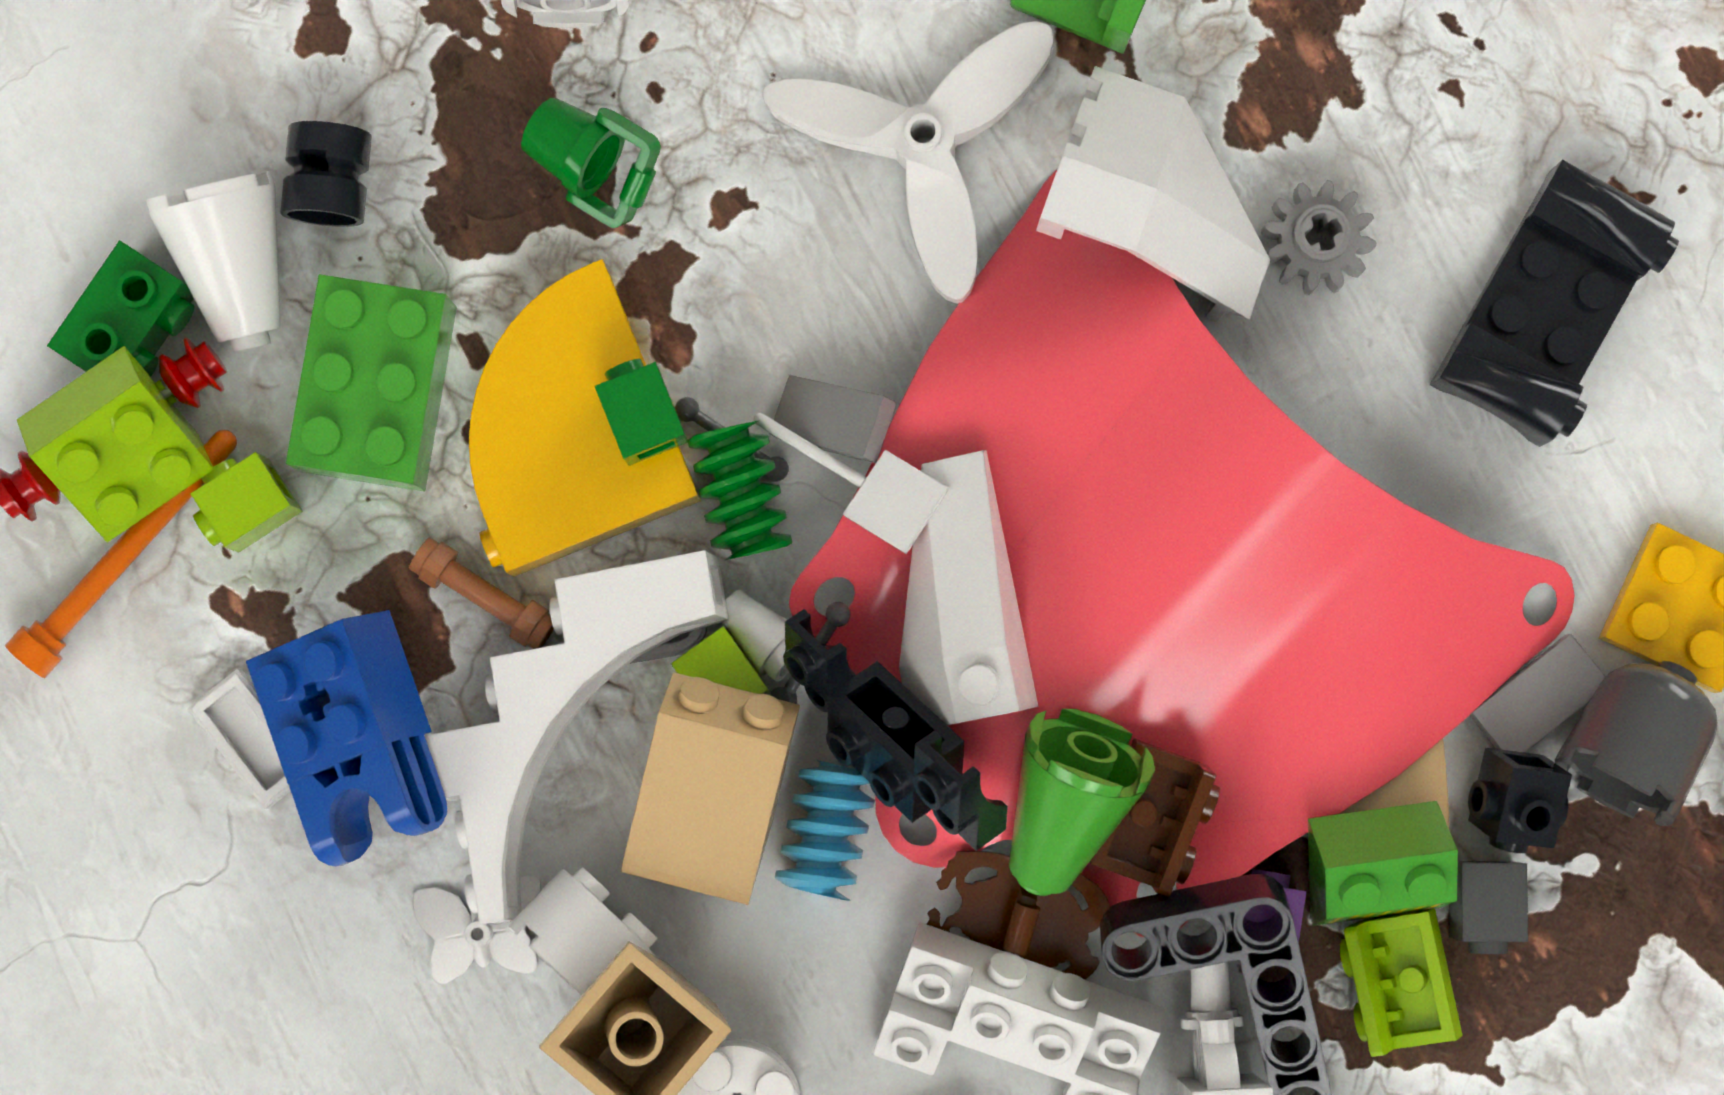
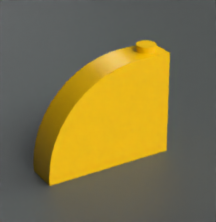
M603 259L566 275L546 288L526 305L496 343L483 369L476 389L469 430L470 467L474 489L488 529L479 532V536L492 567L503 564L506 573L513 577L701 502L679 446L631 466H628L618 447L594 386L606 382L605 372L619 364L634 359H641L643 366H646V363Z

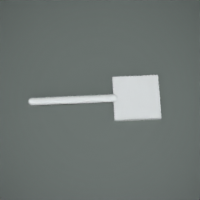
M757 413L754 416V421L760 420L755 423L756 425L858 486L859 490L843 515L905 554L908 553L949 490L947 486L887 450L883 452L866 477L763 413Z

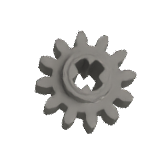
M1327 180L1320 188L1317 197L1311 195V190L1303 182L1299 183L1293 192L1295 206L1286 199L1278 198L1271 207L1275 216L1281 219L1282 223L1271 221L1266 223L1261 229V234L1270 240H1277V244L1267 252L1270 263L1283 260L1287 265L1280 275L1279 282L1286 284L1298 274L1304 277L1302 286L1305 295H1310L1317 288L1320 279H1325L1326 286L1333 293L1338 292L1344 284V276L1341 270L1349 276L1358 278L1365 271L1366 267L1362 260L1355 256V253L1359 255L1368 254L1377 244L1372 238L1360 235V231L1365 229L1374 219L1373 214L1361 213L1354 216L1350 209L1355 205L1358 194L1353 191L1345 195L1341 201L1333 199L1334 185L1330 180ZM1313 225H1316L1318 233L1327 230L1331 237L1329 243L1324 247V251L1321 250L1319 242L1311 246L1306 240V235L1313 228Z

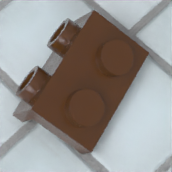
M1134 738L1131 747L1141 757L1145 747L1153 756L1155 772L1146 791L1091 859L1090 864L1150 885L1156 893L1170 897L1175 882L1184 884L1191 872L1196 856V848L1190 846L1198 823L1206 824L1210 820L1218 801L1220 788L1213 785L1216 774L1207 765Z

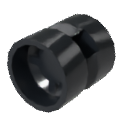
M323 121L291 123L288 126L285 161L294 168V173L283 179L280 214L294 221L322 226L352 227L363 224L367 188L358 181V176L369 170L372 135L361 128L340 123Z

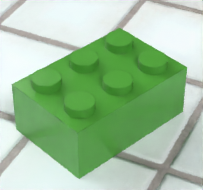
M319 274L287 452V465L302 473L425 492L457 309L456 305L446 294Z

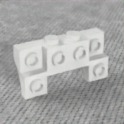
M919 922L872 1055L934 1076L948 1040L1065 1081L1067 1084L1062 1095H1137L1141 1075L1161 1034L1165 1008L1084 980L1075 974L1064 973L1021 958L1016 954L1001 951Z

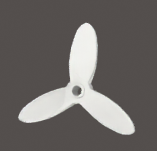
M1036 21L1020 23L1001 32L980 45L952 68L925 104H917L912 107L897 104L853 87L811 79L787 78L775 81L763 88L762 95L767 109L773 116L799 132L835 146L898 160L900 165L906 169L908 215L915 247L922 265L935 290L946 300L958 304L964 302L972 291L976 280L978 260L973 209L968 189L953 158L955 149L997 123L1031 89L1050 61L1053 48L1052 29L1048 24ZM922 137L931 138V140L926 143L917 142V140Z

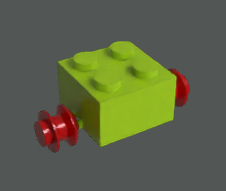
M185 338L183 341L186 354L175 361L164 354L159 356V374L162 379L154 382L127 348L123 346L16 419L27 452H18L20 468L11 474L0 468L1 507L12 518L22 514L33 522L37 519L34 505L42 499L58 505L61 502L62 492L108 543L214 470L199 434L176 408L174 403L177 402V398L183 404L195 408L201 407L199 391L208 385L220 392L225 390L219 378L227 373L226 367L206 341L195 346L188 338Z

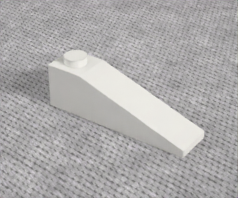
M987 450L924 463L921 466V471L947 486L949 490L912 546L899 662L902 684L946 725L1039 707Z

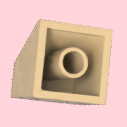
M673 672L658 713L621 872L749 905L774 819L800 705L779 700L771 695L756 694L717 684L705 678L690 677Z
M628 941L543 1040L539 1048L595 1095H677L732 1029L718 1006L667 962Z

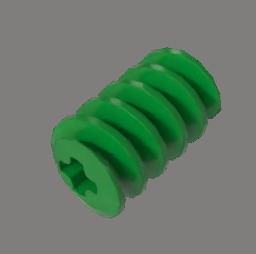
M760 420L703 432L688 439L689 448L707 450L709 452V455L695 463L693 468L695 473L714 476L715 480L701 488L699 495L701 498L720 501V505L705 514L704 517L706 523L725 525L726 530L710 540L712 548L731 550L732 555L725 560L775 550L792 544L791 535L771 531V528L785 520L787 516L785 510L767 508L765 504L781 494L780 485L760 482L761 477L775 469L774 460L755 458L754 455L755 452L770 443L768 435L749 433L748 428Z

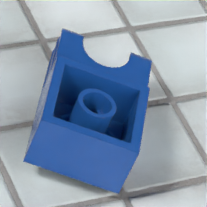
M390 610L340 619L246 661L308 843L319 861L329 866H343L359 859L372 843L373 836L368 811L370 796L377 802L388 825L395 832L418 836L431 832L442 825L447 815V801L424 736L432 731Z

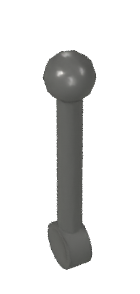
M681 398L675 405L676 412L681 421H694L707 431L725 428L701 412L698 403L693 398ZM760 450L754 453L755 458L774 460L775 469L765 475L769 480L781 481L788 475L789 465L784 458L779 456L770 458Z
M834 602L827 607V621L816 636L820 643L826 645L837 627L844 626L849 622L851 614L846 604ZM791 676L784 687L774 688L770 695L779 700L797 704L796 691L800 684Z

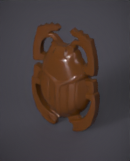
M991 851L956 852L955 857L950 859L947 867L941 871V878L936 883L940 890H944L949 887L952 879L956 877V889L962 898V903L953 915L945 919L942 926H940L941 913L935 907L929 910L927 913L929 916L927 925L949 933L951 927H958L972 941L1016 954L1021 958L1050 968L1069 960L1071 965L1061 972L1075 974L1084 980L1094 973L1100 960L1098 957L1091 955V950L1085 943L1089 937L1088 933L1098 929L1103 914L1110 908L1107 897L1096 883L1082 874L1073 882L1072 885L1084 896L1088 904V908L1082 910L1077 900L1068 890L1063 893L1039 896L1026 891L1020 886L1015 876L1012 875L1009 868L1010 856ZM990 867L997 870L996 876L985 880H978L972 884L965 882V877L973 869Z

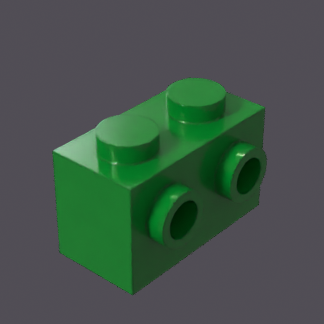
M119 240L47 344V347L87 372L125 346L151 377L159 362V358L155 355L169 334L171 336L178 335L190 321L195 309L194 304L191 303L194 298L187 284Z

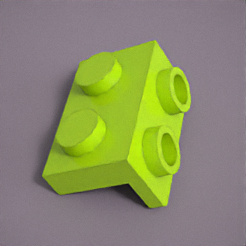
M1435 908L1360 920L1344 928L1345 939H1342L1340 943L1341 962L1346 975L1349 978L1354 977L1359 1001L1354 1006L1355 1027L1359 1038L1362 1041L1368 1042L1371 1057L1386 1055L1394 1049L1457 1041L1463 1036Z

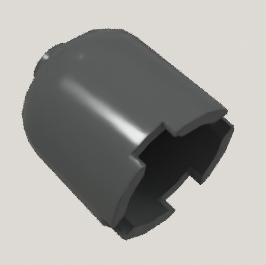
M1662 661L1660 666L1629 663L1610 672L1600 683L1554 761L1566 771L1571 767L1581 775L1582 779L1577 788L1599 803L1630 818H1634L1638 809L1642 808L1657 813L1654 818L1655 824L1668 826L1676 820L1714 742L1717 732L1716 709L1705 693L1695 685L1697 677L1688 669L1669 661Z

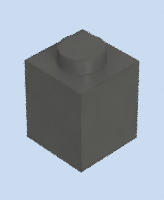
M1458 861L1457 901L1449 904V938L1468 942V953L1508 954V942H1528L1527 863L1513 861Z

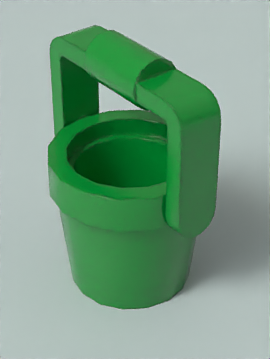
M549 98L536 109L526 125L521 140V149L524 153L562 182L563 187L568 190L565 196L568 202L611 228H618L632 221L637 208L643 206L656 175L654 166L661 149L660 142L655 135L611 109L600 108L597 115L594 116L557 98ZM626 139L641 150L636 162L631 165L620 193V203L616 210L592 194L606 182L614 170Z

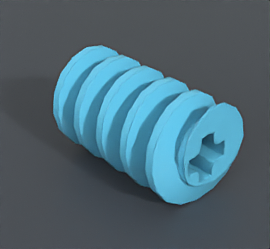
M817 760L820 762L819 767L800 769L798 774L800 779L814 787L813 792L794 794L792 800L794 804L808 812L806 818L790 819L787 821L786 828L802 837L801 843L782 845L780 851L783 855L794 861L796 867L777 870L775 879L794 889L851 901L836 890V887L853 885L857 881V875L844 867L842 861L862 859L863 850L847 839L848 836L866 834L869 829V825L853 815L855 810L873 808L875 800L859 790L860 785L869 784V781L856 769Z

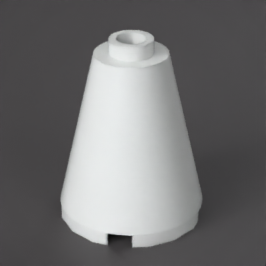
M266 171L259 175L255 173L184 189L183 194L169 197L164 194L147 199L149 215L217 343L230 340L233 352L271 343L268 331L280 328L276 190L272 172Z

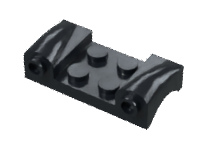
M1562 159L1549 171L1433 377L1430 386L1466 400L1492 413L1538 447L1551 442L1558 433L1569 437L1579 424L1587 408V404L1579 400L1584 388L1579 383L1636 281L1644 277L1650 269L1660 273L1674 254L1679 243L1678 239L1671 236L1675 222L1637 199Z

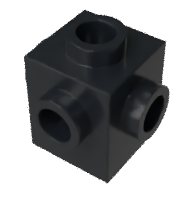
M1485 748L1478 780L1472 784L1468 795V809L1470 812L1468 821L1490 837V845L1507 852L1526 853L1528 846L1555 848L1559 828L1565 823L1568 815L1569 804L1567 795L1572 774L1541 754Z

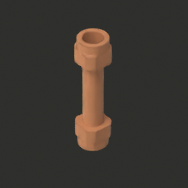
M429 537L421 545L409 566L411 571L419 575L418 579L434 589L441 582L512 627L509 637L524 647L529 646L536 649L544 646L554 631L548 609L534 600H531L525 606L456 562L459 552L444 542L438 543Z

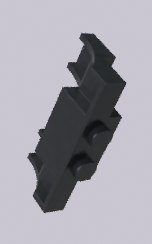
M805 609L784 622L785 652L783 660L785 666L794 680L805 687L811 702L820 711L827 712L826 742L830 751L841 764L845 766L852 765L869 781L872 791L884 805L888 807L895 806L912 823L930 810H933L937 821L948 833L952 835L959 834L976 851L1006 830L1008 806L1001 800H991L984 797L980 785V772L974 766L963 773V739L878 661L854 676L848 666L847 648L841 643L835 646L820 643L813 635L811 617Z

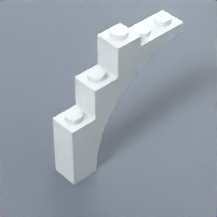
M703 550L554 579L557 597L550 599V616L556 634L564 636V643L490 657L492 674L487 675L485 678V690L490 709L493 713L498 712L499 722L425 735L446 801H461L462 810L456 812L455 828L460 846L463 849H468L471 874L465 878V894L471 912L478 913L479 925L513 921L521 912L519 865L526 816L541 771L570 721L599 687L638 656L680 634L729 620L719 560L715 555Z

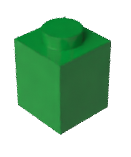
M641 359L624 362L605 372L606 382L594 386L623 459L628 466L688 443L656 362L643 366Z

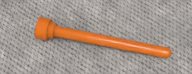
M219 430L205 443L204 448L213 467L225 461L235 450L237 439L231 431ZM199 479L128 528L43 623L36 620L30 628L22 626L5 644L8 651L31 671L42 678H46L63 659L59 654L66 646L63 638L192 497L190 493L204 484L202 479Z

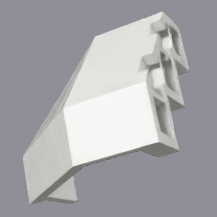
M1095 66L1036 231L1061 239L1064 229L1126 250L1209 299L1211 303L1205 318L1217 322L1226 311L1250 320L1270 263V258L1186 98Z

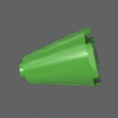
M1062 709L1058 719L1044 720L1046 711L1037 713L1030 722L1025 734L1009 868L1022 888L1039 896L1059 894L1069 889L1146 791L1155 772L1153 756L1145 747L1141 757L1129 745L1132 733L1104 717L1077 709Z

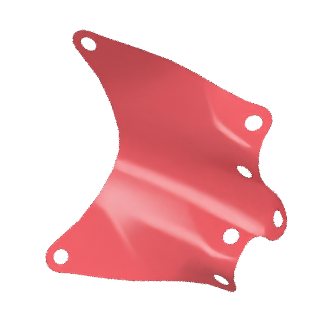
M1056 170L1045 181L1024 215L976 277L970 295L964 302L957 305L929 346L890 423L878 457L879 460L883 452L887 450L921 471V466L924 463L987 450L1039 707L947 725L964 740L963 773L974 766L980 772V785L984 797L991 800H1001L1008 806L1006 830L977 851H982L987 846L1003 840H1012L1024 740L1030 722L1037 713L1046 711L1044 718L1046 720L1058 719L1062 709H1077L1099 715L1124 727L1132 733L1129 741L1130 746L1135 738L1205 764L1216 774L1213 785L1218 786L1220 792L1215 810L1206 824L1199 822L1190 843V846L1196 848L1194 864L1184 884L1176 883V889L1179 890L1241 877L1276 851L1308 833V818L1337 815L1399 776L1463 722L1524 664L1554 641L1566 627L1573 610L1575 594L1572 579L1563 566L1552 560L1478 541L1402 503L1340 462L1294 423L1246 377L1199 320L1172 277L1126 250L1064 229L1061 239L1036 231L1057 172ZM871 463L866 473V477L869 475V473L871 472L876 463ZM843 515L831 537L802 571L791 589L789 607L792 616L805 609L810 614L811 628L816 638L827 621L826 616L820 614L814 605L815 593L820 585L834 577H843L853 584L855 595L853 602L849 606L851 614L849 622L844 626L837 627L826 645L835 646L841 643L846 647L848 666L856 675L878 661L902 683L899 662L912 547L905 554ZM1539 583H1547L1556 592V609L1546 623L1533 626L1524 618V599L1533 586ZM875 796L876 816L882 834L898 853L910 861L933 868L947 867L948 861L955 857L957 851H976L959 834L952 835L948 833L937 821L933 810H930L925 815L936 826V839L929 845L919 846L911 844L902 836L899 821L902 813L895 806L888 807ZM1090 862L1080 873L1100 887L1107 897L1110 907L1122 901L1137 898L1138 886L1141 883L1139 881L1092 865ZM1185 921L1180 926V928H1182L1188 921ZM1134 932L1138 936L1144 937L1143 935Z

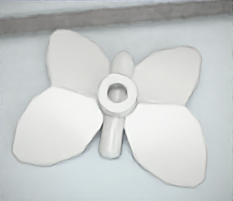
M534 875L520 877L521 911L541 891V881ZM438 887L417 889L412 895L413 914L425 934L435 940L430 956L431 978L437 984H446L463 975L474 959L482 968L489 965L492 957L504 969L524 974L535 972L538 966V959L536 953L528 946L532 940L525 930L527 926L516 935L508 927L512 921L479 925L478 913H472L471 910L469 913L459 896Z

